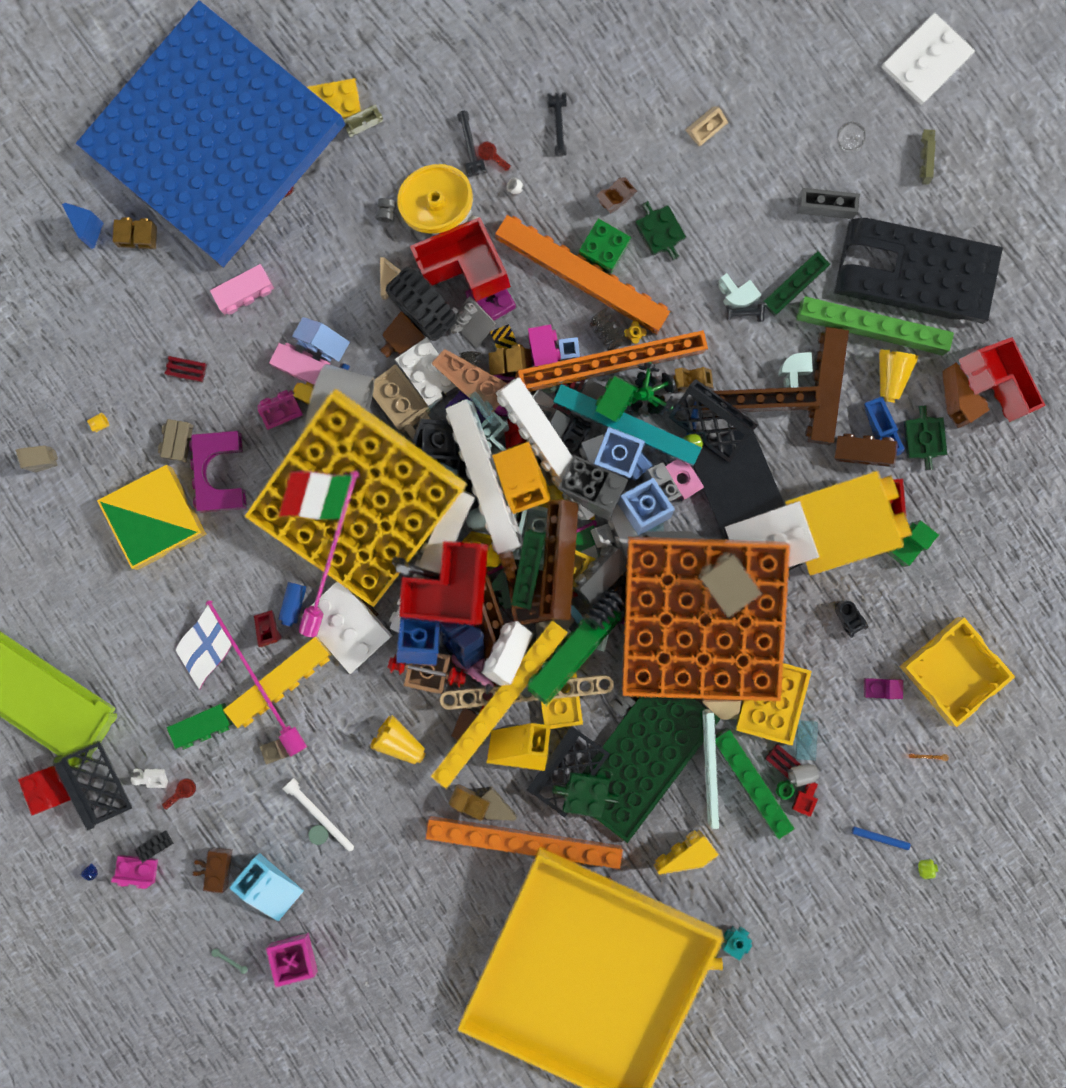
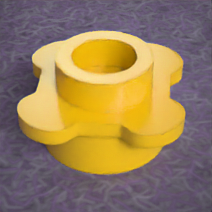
M633 321L631 326L624 330V335L633 344H638L641 337L647 334L646 329L641 328L637 321Z

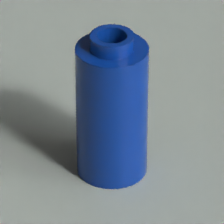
M288 582L278 617L279 620H282L281 624L291 627L293 623L297 624L307 586Z

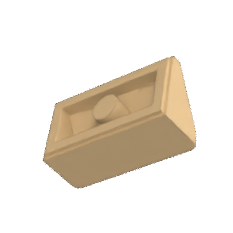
M712 107L685 130L696 144L701 146L723 128L728 121L720 107Z

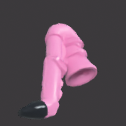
M454 654L451 656L452 663L456 667L464 669L468 675L472 676V679H476L477 682L485 685L486 694L492 691L494 684L488 677L481 674L485 665V658L465 669L457 661Z

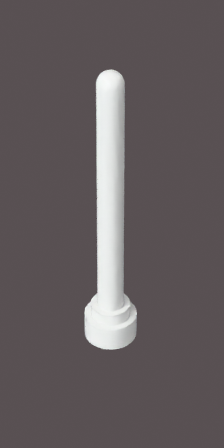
M293 778L283 790L291 796L294 795L347 851H352L354 849L353 844L301 792L298 786L299 783Z

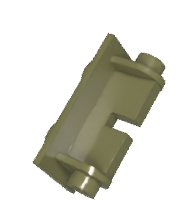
M374 104L343 120L349 137H352L383 122V117L377 105Z

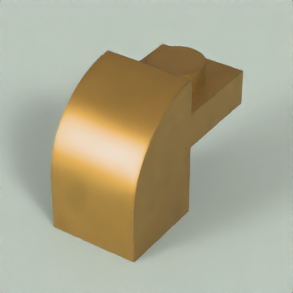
M682 367L675 369L674 380L678 392H686L688 386L695 379L707 388H713L711 369L705 367L692 370Z
M460 784L456 785L448 802L454 809L480 821L483 820L491 803L477 796L476 792Z

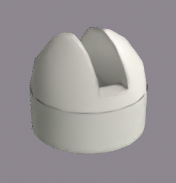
M515 177L511 178L507 184V191L516 195L522 192L523 183Z

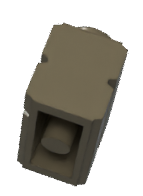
M167 419L166 424L164 423L162 426L163 442H160L158 446L160 457L187 463L189 441L191 440L194 425L188 422Z

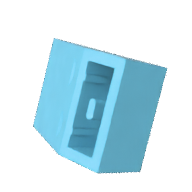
M260 853L230 886V889L241 899L276 921L283 917L304 891Z

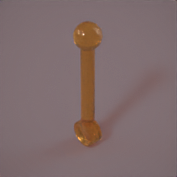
M909 754V758L942 759L945 762L949 760L947 754L942 756Z

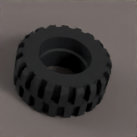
M404 268L387 284V294L428 339L432 341L438 340L456 323V315L448 303L414 268Z

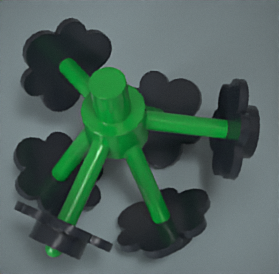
M651 362L644 363V366H638L639 369L645 370L646 373L639 372L637 374L635 384L638 385L639 390L635 393V399L631 406L628 405L626 410L628 412H638L639 408L643 406L642 401L648 400L649 414L664 415L665 411L669 413L673 409L674 402L671 401L673 396H670L669 400L665 402V397L654 395V391L664 387L667 393H674L675 380L664 372L662 373V384L653 387L657 383V379L652 376L651 372H659V368H655V364Z

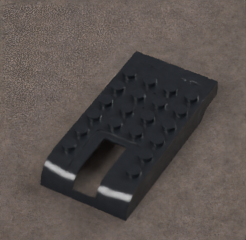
M855 218L848 222L834 294L952 320H968L984 324L989 320L1003 247L871 218ZM863 245L896 252L898 255L894 272L856 264L844 265L848 246Z

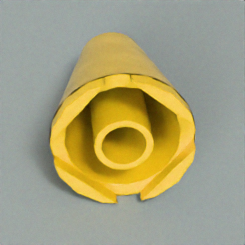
M880 349V396L884 397V401L895 403V399H900L917 363L918 355Z
M393 715L387 717L377 731L379 732L377 737H373L370 748L377 752L414 765L417 762L421 763L426 755L424 753L425 748Z

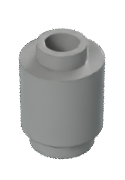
M807 763L790 768L791 772L788 773L790 783L795 784L796 787L814 783L815 780L819 779L815 764L810 765Z

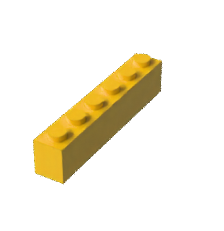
M316 636L262 678L259 683L271 703L274 701L276 704L285 697L283 693L288 689L292 691L300 685L298 681L303 677L307 679L315 673L313 669L318 665L322 667L330 661L328 657L332 653ZM255 684L227 706L224 712L237 728L242 726L246 728L254 722L253 717L257 714L263 715L270 708Z

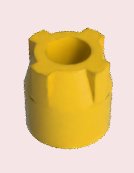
M99 413L87 420L91 430L95 432L109 426V421L103 413Z

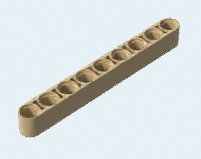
M607 675L573 677L567 682L571 685L570 691L568 693L559 691L553 699L609 693L613 688V680ZM608 679V688L601 689L599 687L600 680ZM582 681L590 683V688L587 691H582L579 688ZM501 685L493 686V689L491 691L493 693V696L501 687ZM485 687L448 690L440 697V704L445 709L486 706L489 701L484 700L482 696L483 692H485ZM465 693H471L474 696V700L471 703L464 701L463 695ZM520 693L513 703L536 701L539 699L533 694L529 697H524ZM452 695L454 703L451 705L446 704L444 696Z

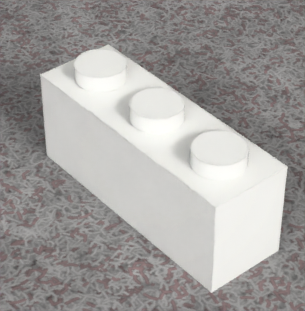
M517 621L506 623L501 628V634L493 645V651L486 660L485 668L482 674L499 686L511 684L533 637V633Z

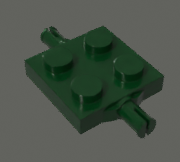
M649 201L644 202L641 206L645 210L646 216L637 220L635 225L651 254L654 256L660 252L668 251L672 260L679 258L680 256L674 247L685 240L686 235L671 208L667 205L659 210H653Z
M927 405L918 406L919 418L904 421L907 459H924L925 471L933 470L932 458L948 454L944 417H928Z
M571 772L566 787L556 785L553 787V794L564 795L562 810L567 813L601 818L606 802L617 804V800H619L618 795L608 794L610 780L605 777Z

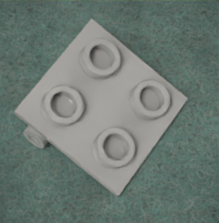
M470 296L457 312L456 323L449 330L453 334L461 332L477 349L496 323Z

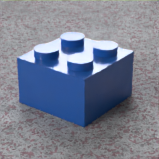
M401 617L397 663L436 665L440 621Z

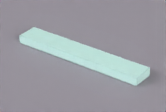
M703 709L707 822L712 829H719L714 713L710 709Z

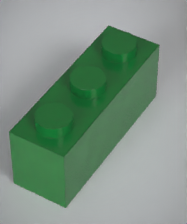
M219 704L166 727L175 749L182 747L185 750L194 746L193 742L200 739V742L212 738L211 734L214 732L221 734L230 730L228 726L234 723L224 712V709L227 707L226 704Z

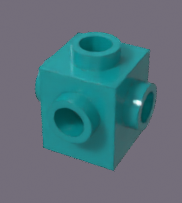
M732 926L731 929L725 931L723 935L724 940L720 946L725 952L740 961L743 955L750 951L752 939L748 936L750 933L741 926L739 928Z

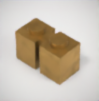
M122 217L121 220L114 219L112 242L117 247L135 248V245L138 244V248L156 249L157 226L150 219L140 218L139 221H132L131 218Z
M521 344L512 345L510 349L497 348L496 352L488 353L491 375L509 377L514 376L518 370L532 368L531 349L524 348Z

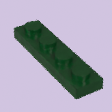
M817 251L764 300L765 307L776 316L831 264Z
M528 529L525 531L511 604L513 606L529 610L532 607L546 533Z

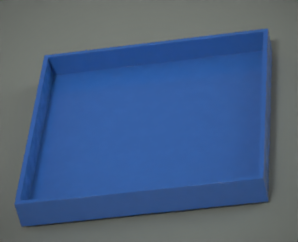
M198 0L79 138L76 144L224 268L346 124L337 111Z

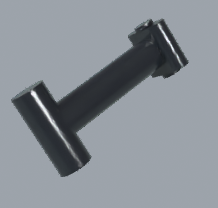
M759 301L757 308L732 309L730 305H726V320H731V316H757V321L763 322L765 302Z

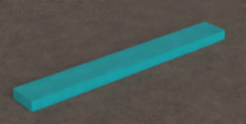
M560 385L553 403L606 427L645 441L644 444L694 466L702 447L627 413H623L619 422H614L595 411L597 408L595 405L596 399L565 385Z

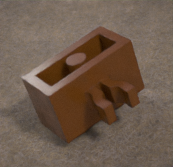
M213 847L208 851L207 862L200 859L194 860L195 865L206 868L201 871L195 870L192 875L200 876L205 874L203 891L223 893L228 889L233 849Z

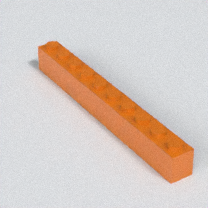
M506 215L495 233L497 241L630 320L637 321L639 325L656 335L669 316L670 311L666 305L655 303L645 293H638L632 285L628 283L623 284L613 274H606L600 266L596 264L591 265L586 262L587 260L579 254L577 256L574 255L568 247L557 245L551 237L547 235L542 236L536 228L530 225L528 227L525 226L515 216L510 217Z
M704 330L518 370L516 378H520L530 392L635 369L638 366H644V363L658 364L703 354L708 349Z
M434 816L429 818L426 839L531 856H536L539 848H543L571 862L620 869L623 852L621 845Z

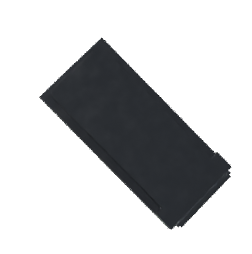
M739 430L733 432L734 440H742L745 436ZM754 431L730 463L703 444L694 468L704 486L703 490L724 540H729L725 529L726 526L785 506ZM730 435L721 436V440L731 441ZM717 438L711 440V442H718ZM723 445L724 452L731 455L733 453L732 445ZM800 563L789 567V570L799 567L803 564Z

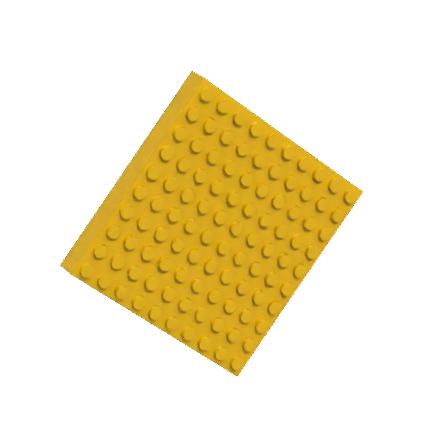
M539 848L460 1019L458 1031L582 1088H652L723 941L722 931L543 848Z

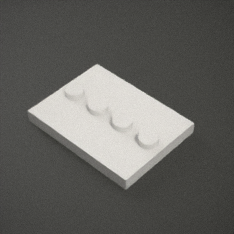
M934 13L882 65V68L920 105H923L975 50Z
M800 501L725 527L729 540L787 542L790 544L789 567L819 557Z
M336 582L320 597L318 607L324 615L317 637L351 674L392 637V634L356 594L340 583Z

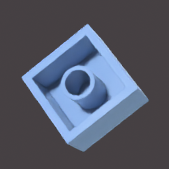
M608 427L594 464L630 479L645 441Z
M654 478L620 496L618 502L619 507L638 536L670 519L675 510Z

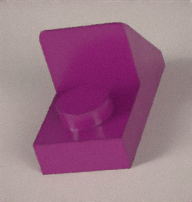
M864 678V697L903 699L904 680Z

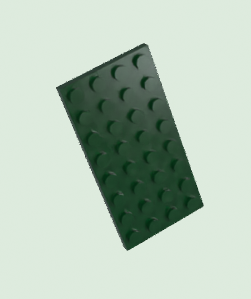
M639 696L636 703L630 708L602 746L610 755L595 776L608 778L610 780L608 794L618 795L619 800H617V804L606 802L602 817L594 818L626 843L631 840L704 742L702 711L707 708L694 698ZM714 714V727L717 725V723H718V722L720 721V719H721V718H719V717H718L717 715H715V714ZM598 751L593 757L592 762L600 761L604 754ZM598 764L592 765V766H593V770L595 769V767H596ZM590 765L581 774L590 775Z

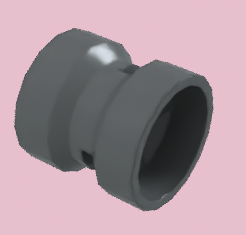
M379 198L377 203L379 209L376 212L375 219L385 223H393L395 217L393 212L396 209L397 202L387 198Z
M620 690L617 698L611 700L609 705L623 717L627 713L626 710L636 702L629 696H623L622 690Z

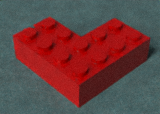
M480 217L410 246L421 275L432 286L463 274L475 302L511 287L508 274Z
M1013 337L978 349L958 359L962 372L969 376L970 389L976 395L993 388L994 396L1000 402L1003 415L1009 422L1046 406Z
M443 541L440 580L402 577L399 617L474 625L482 624L488 544Z

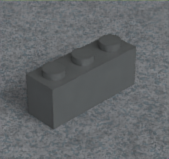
M803 188L798 195L797 214L853 219L859 210L860 194Z
M610 545L605 547L600 555L588 564V568L575 578L573 582L574 592L584 603L593 606L598 601V598L602 597L603 593L627 570L626 556L617 547Z

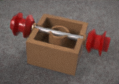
M439 652L436 665L397 663L396 654L394 657H390L388 662V668L391 669V673L394 670H398L399 675L407 670L404 686L438 694L444 693L446 679H448L450 686L453 683H457L458 688H460V684H465L467 674L463 673L464 669L460 672L456 671L455 667L449 673L452 655Z

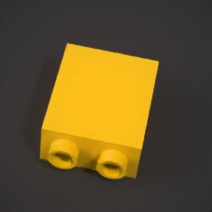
M875 471L785 501L786 506L800 501L819 557L805 562L810 576L904 546L902 538L910 536L912 533L905 513L894 515L889 500L899 498L892 475L881 478L880 472Z

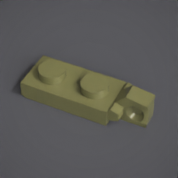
M924 129L921 136V142L924 146L921 149L920 158L924 160L923 166L920 167L919 177H922V184L929 185L934 177L936 145L934 129Z

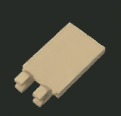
M396 364L375 379L374 399L399 432H407L413 440L416 431L412 426L418 423L420 419H430L428 416L430 408Z

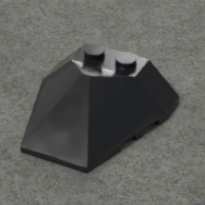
M420 419L412 444L466 482L464 491L474 495L472 481L466 474L467 467L465 461L459 455L460 447L453 438L454 431L452 425L446 420Z

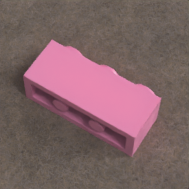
M259 264L211 289L210 292L220 311L224 315H230L238 310L237 308L252 304L255 301L254 299L269 295L271 290L275 288L265 269Z
M279 343L269 362L272 367L315 385L325 364L330 365L329 362L323 359L319 361L313 359V355L306 351L302 353L296 351V347L289 343H285V345Z

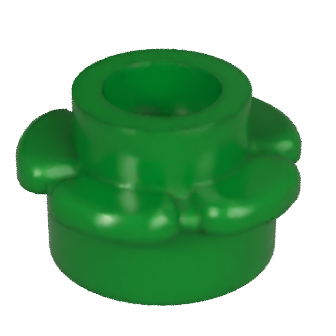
M780 781L775 792L781 799L788 800L794 795L795 789L790 781Z

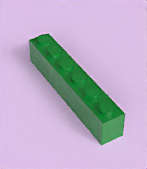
M613 611L615 618L607 617L610 624L603 622L604 630L597 628V630L592 629L582 618L578 624L579 628L575 632L571 631L569 633L566 643L563 646L559 645L553 653V658L543 663L540 673L538 675L534 674L528 681L529 692L547 706L619 623L622 613Z
M725 728L716 734V748L773 835L777 839H781L795 829L731 730Z

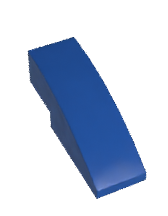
M883 397L864 403L874 438L877 440H882L883 437L893 438L898 443L897 456L902 454L905 448L897 434L898 428Z

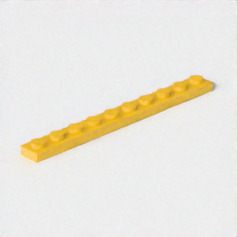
M553 620L522 658L511 684L501 685L431 775L435 781L447 789L527 686L530 678L538 672L543 663L566 636L567 631Z

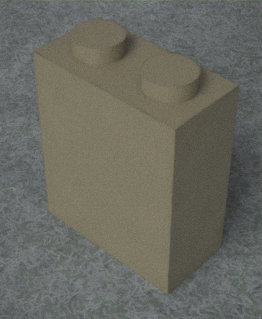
M732 552L722 554L717 558L718 562L712 566L711 564L701 569V574H699L701 580L728 617L761 595L757 586Z

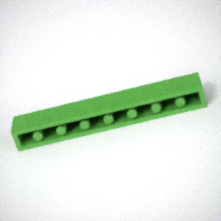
M806 296L800 302L796 318L798 321L823 327L849 330V333L942 356L950 351L954 332Z

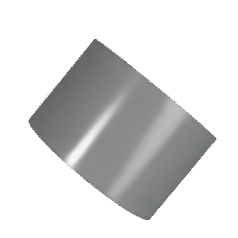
M325 364L319 373L312 392L306 418V428L335 389L341 391L369 412L374 392V377Z

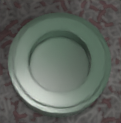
M321 824L315 825L309 831V840L315 845H321L328 839L329 831Z

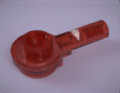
M488 141L481 143L478 147L480 158L486 161L493 160L508 172L511 165L496 153V146Z
M188 778L179 781L175 793L162 804V807L167 810L180 798L193 796L196 792L195 782Z

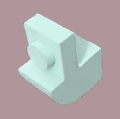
M726 273L718 281L720 291L723 294H727L723 303L730 305L732 309L747 308L761 297L760 292L751 280L737 288Z
M812 352L796 353L784 361L778 373V376H786L783 381L784 388L798 387V375H809L813 371Z

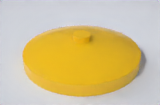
M445 164L427 165L411 173L402 183L397 197L398 209L406 224L416 231L429 234L442 233L459 225L469 214L473 203V192L468 178L459 169Z

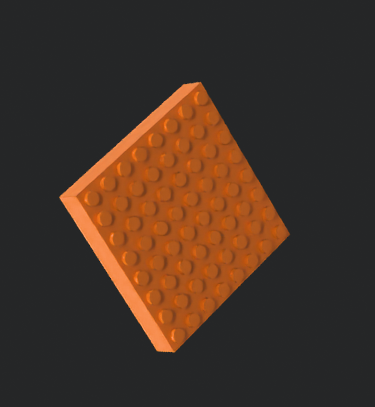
M628 537L622 671L623 696L781 701L790 544L782 541ZM726 552L728 554L732 552L761 592L760 596L729 617L699 577L702 568L709 564L711 566L718 562L717 558Z

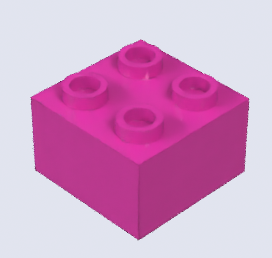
M551 324L528 328V340L533 367L559 362L561 360L559 348L555 349L557 334L556 330H552Z
M309 933L271 942L266 948L275 988L314 978L318 972Z

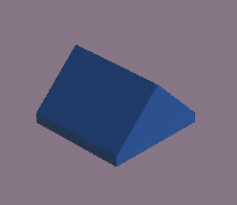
M63 203L62 206L78 238L91 249L95 248L103 222L90 210Z

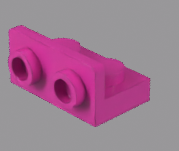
M284 390L278 393L275 398H265L259 402L257 410L267 430L303 415L296 398L293 396V390L289 392Z
M119 855L117 856L115 876L111 878V882L117 883V886L122 887L131 884L136 885V888L147 889L148 886L155 883L158 859L150 858L142 863L139 857Z

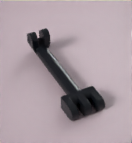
M562 92V99H559V93H555V100H552V94L548 93V108L554 107L557 142L555 156H559V153H562L564 156L566 155V146L563 135L562 107H567L566 92Z
M460 111L457 114L458 122L462 124L470 162L465 163L467 175L472 177L470 169L473 168L475 176L479 175L478 167H481L482 173L485 174L484 160H477L468 121L470 120L468 111Z
M397 556L392 558V563L397 572L406 575L410 572L429 579L440 580L439 573L408 564L406 559Z

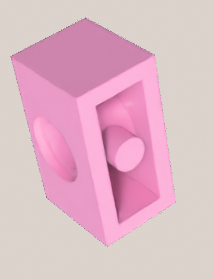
M676 459L665 466L682 494L677 499L681 498L684 501L704 488L690 464ZM677 475H684L686 483H678Z

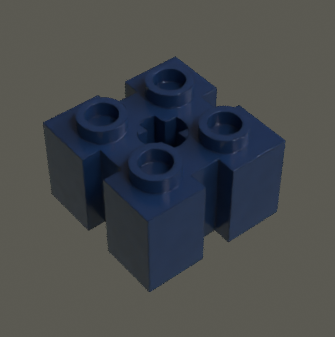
M442 621L440 627L441 632L444 634L442 635L443 645L451 654L456 656L457 661L465 669H468L484 658V635L479 628L471 626L472 624Z

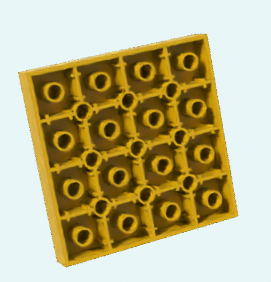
M335 389L244 517L324 572L339 519H313L300 516L279 517L290 473L310 471L330 475L351 474L353 471L358 472L359 476L355 479L327 575L374 607L400 574L392 563V558L397 556L406 559L407 562L410 561L463 492L466 482L341 391Z

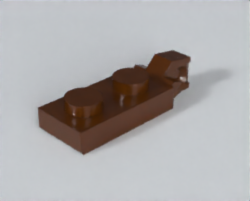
M509 550L505 553H499V557L512 589H514L518 569L514 555Z

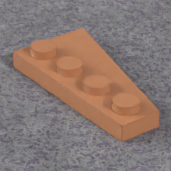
M446 349L431 363L488 416L500 405L495 392L507 384L501 379L483 371L481 368L472 365Z

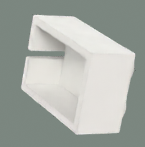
M426 337L395 360L431 409L444 400L441 392L444 391L445 396L448 397L456 392L458 388L431 364L439 354Z

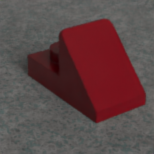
M272 610L254 616L259 648L276 643L282 639L277 630L275 614Z

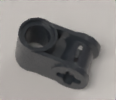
M576 417L562 439L563 443L567 441L574 443L575 447L568 449L571 455L577 451L591 429L590 425L582 424Z
M842 600L835 605V613L850 638H853L854 634L862 629L866 630L869 628L866 620L853 602ZM845 604L849 606L847 614H844L842 611V607Z

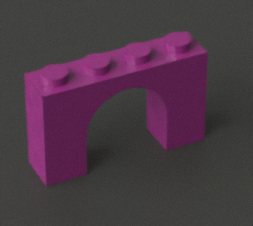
M239 431L191 435L192 440L189 441V448L191 452L193 451V459H191L190 464L191 469L194 470V478H192V487L195 489L196 495L193 498L194 508L201 513L247 509L245 489H215L208 482L206 474L208 464L216 456L243 452L242 433Z

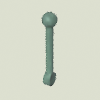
M218 948L212 950L211 954L213 957L218 956L238 968L242 974L247 973L248 969L246 966H241L224 956Z

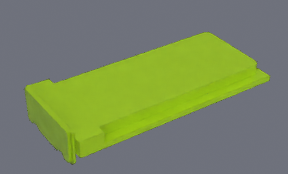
M0 631V717L58 756L61 754L64 756L98 740L102 742L111 725L117 719V714L113 713L116 708ZM98 747L89 750L87 756L92 757V754ZM73 757L68 759L71 766L78 767L82 759Z

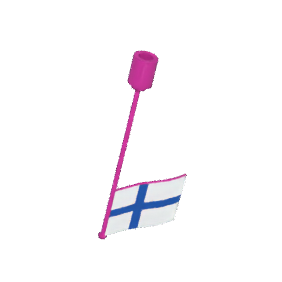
M208 600L206 602L207 607L197 623L185 634L176 648L177 654L200 690L206 678L223 661L233 646L283 730L280 731L281 735L278 738L289 756L292 757L307 747L296 727L285 726L213 607V601Z

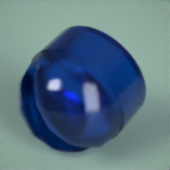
M91 863L80 873V876L87 881H92L97 877L98 870Z

